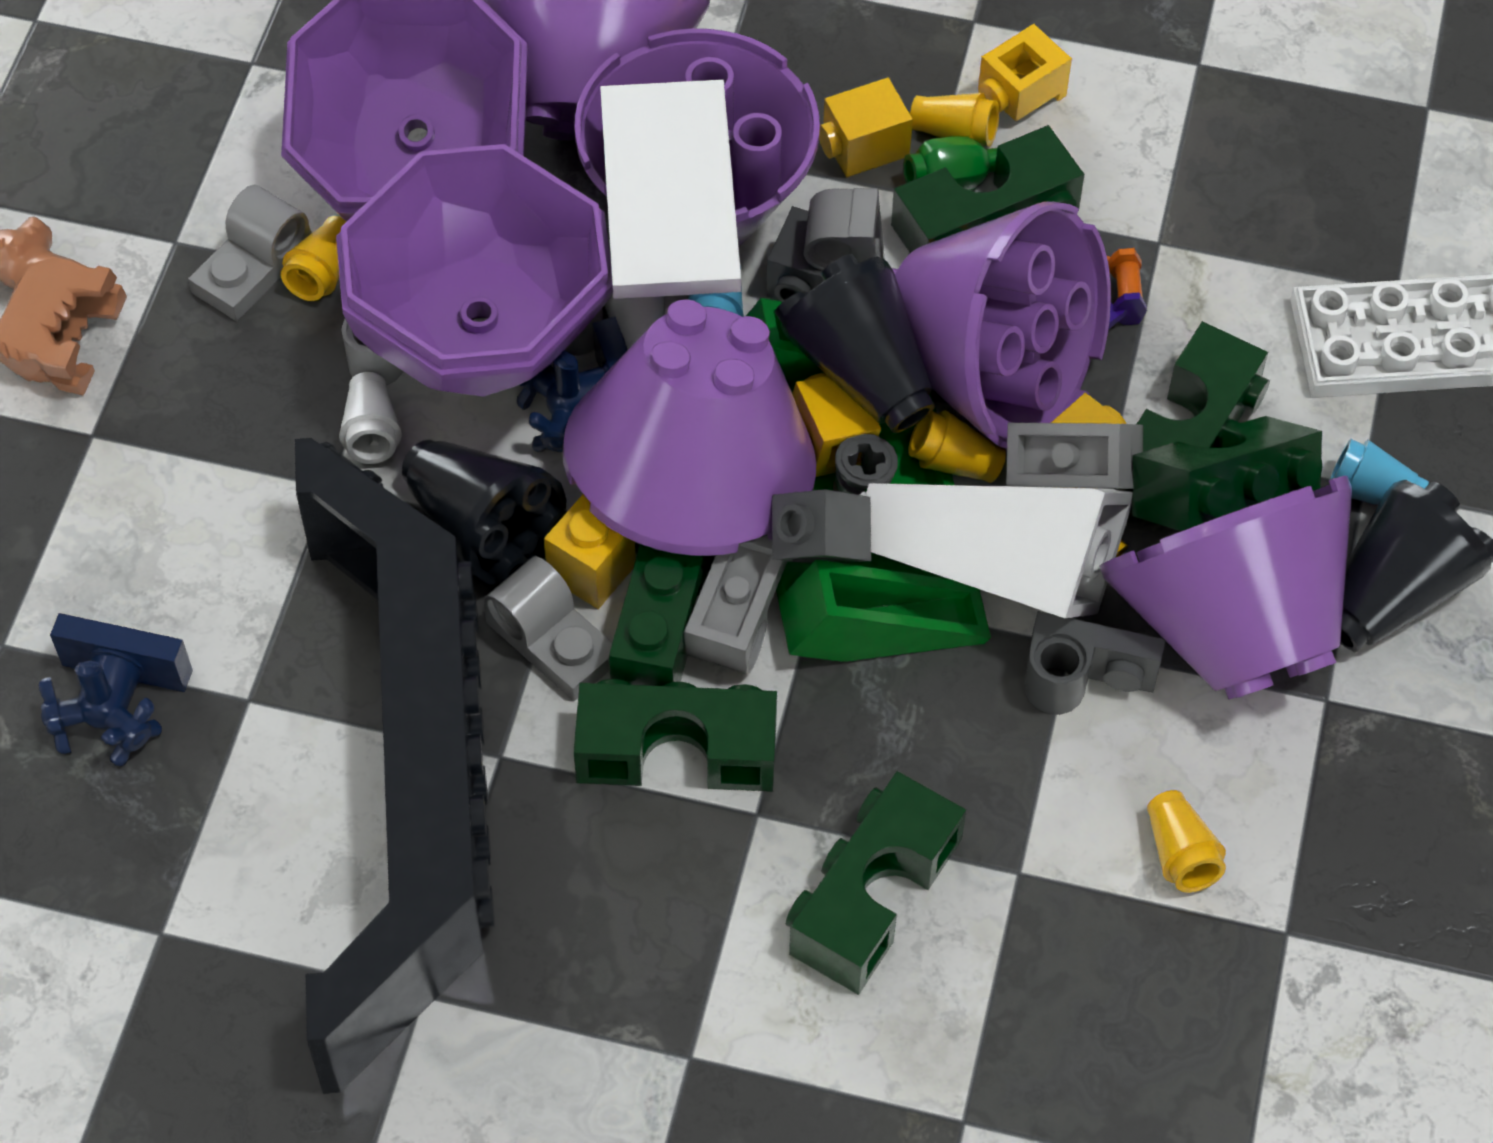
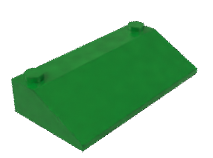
M760 298L746 316L756 317L768 326L770 330L768 340L772 345L793 394L796 382L804 381L812 375L824 372L784 335L781 330V322L775 314L776 308L782 302ZM931 391V394L929 395V397L931 398V400H932L933 403H934V398H933V394H932V391ZM879 423L881 427L879 437L885 439L894 448L898 456V468L891 480V484L954 485L952 474L921 468L919 460L909 455V442L916 424L902 432L892 433L886 423ZM835 473L815 477L813 491L832 490ZM871 552V561L837 563L815 560L812 564H803L787 561L776 588L789 655L848 662L985 644L991 638L980 589Z

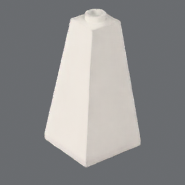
M869 483L867 491L860 494L870 497L871 552L1062 618L1098 614L1108 583L1103 578L1099 565L1116 557L1133 503L1132 491L1107 488Z

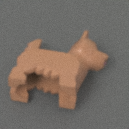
M34 216L28 217L16 230H0V281L13 289L8 304L0 318V362L27 381L51 382L59 390L84 396L95 369L93 365L83 362L76 365L80 345L72 340L82 339L81 330L88 328V318L97 317L117 320L127 295L122 285L115 283L117 277L110 268L103 266L90 268L70 258L52 253L50 251L52 246L51 229L39 218Z

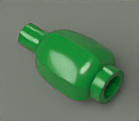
M963 136L930 139L925 141L917 149L916 153L905 155L903 160L905 182H911L946 167L960 186L970 191L974 190L985 180L989 172L995 171L997 148L985 149L977 140Z

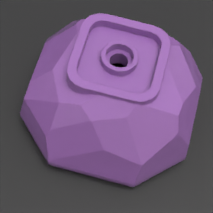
M332 0L287 42L281 156L346 221L363 207L420 151L505 144L524 156L528 44L483 0ZM422 128L427 131V135L420 141L408 139L409 133L414 129Z
M505 144L420 151L341 226V232L336 235L342 311L353 334L374 353L430 389L484 397L513 388L532 379L550 365L571 344L606 304L613 293L611 256L605 213L599 208V204ZM476 318H486L485 321L481 322L473 321Z

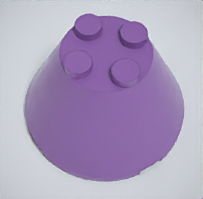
M484 0L528 44L525 120L530 123L543 125V135L557 140H575V113L581 93L590 77L608 58L616 52L621 58L638 48L648 45V36L672 30L697 28L710 5V0Z
M690 28L662 32L648 36V45L638 48L621 58L616 52L590 77L581 93L576 108V147L586 173L597 188L607 197L600 86L724 80L738 247H740L795 190L807 175L814 161L819 142L820 118L817 102L809 84L803 85L800 79L787 67V58L778 51L753 38L723 30Z
M1042 202L921 246L912 251L898 269L892 268L932 390L992 442L1007 449L1008 423H1051L1085 392L1089 395L1087 391L1080 390L1091 358L1102 360L1105 350L1111 307V283L1107 255L1095 225L1083 223L1077 215L1079 208L1070 204Z
M678 300L668 307L667 314L656 320L575 406L567 422L562 451L563 464L570 485L577 484L580 491L591 502L590 512L598 520L622 536L657 550L697 556L725 555L736 553L739 543L751 541L767 535L769 540H772L773 494L813 491L816 477L815 450L772 345L768 340L770 330L762 320L751 316L742 317L719 308L703 307L700 303L693 300Z
M1347 475L1328 480L1329 485L1315 491L1312 490L1311 486L1165 537L1160 539L1161 543L1136 552L1138 559L1133 550L1099 565L1103 578L1166 640L1214 691L1225 689L1228 700L1273 686L1270 672L1286 667L1289 678L1332 665L1336 663L1332 650L1340 647L1352 497V486Z

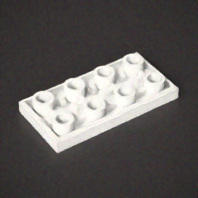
M724 80L600 86L613 299L741 292V270Z
M1493 274L1293 287L1290 300L1311 398L1493 386Z

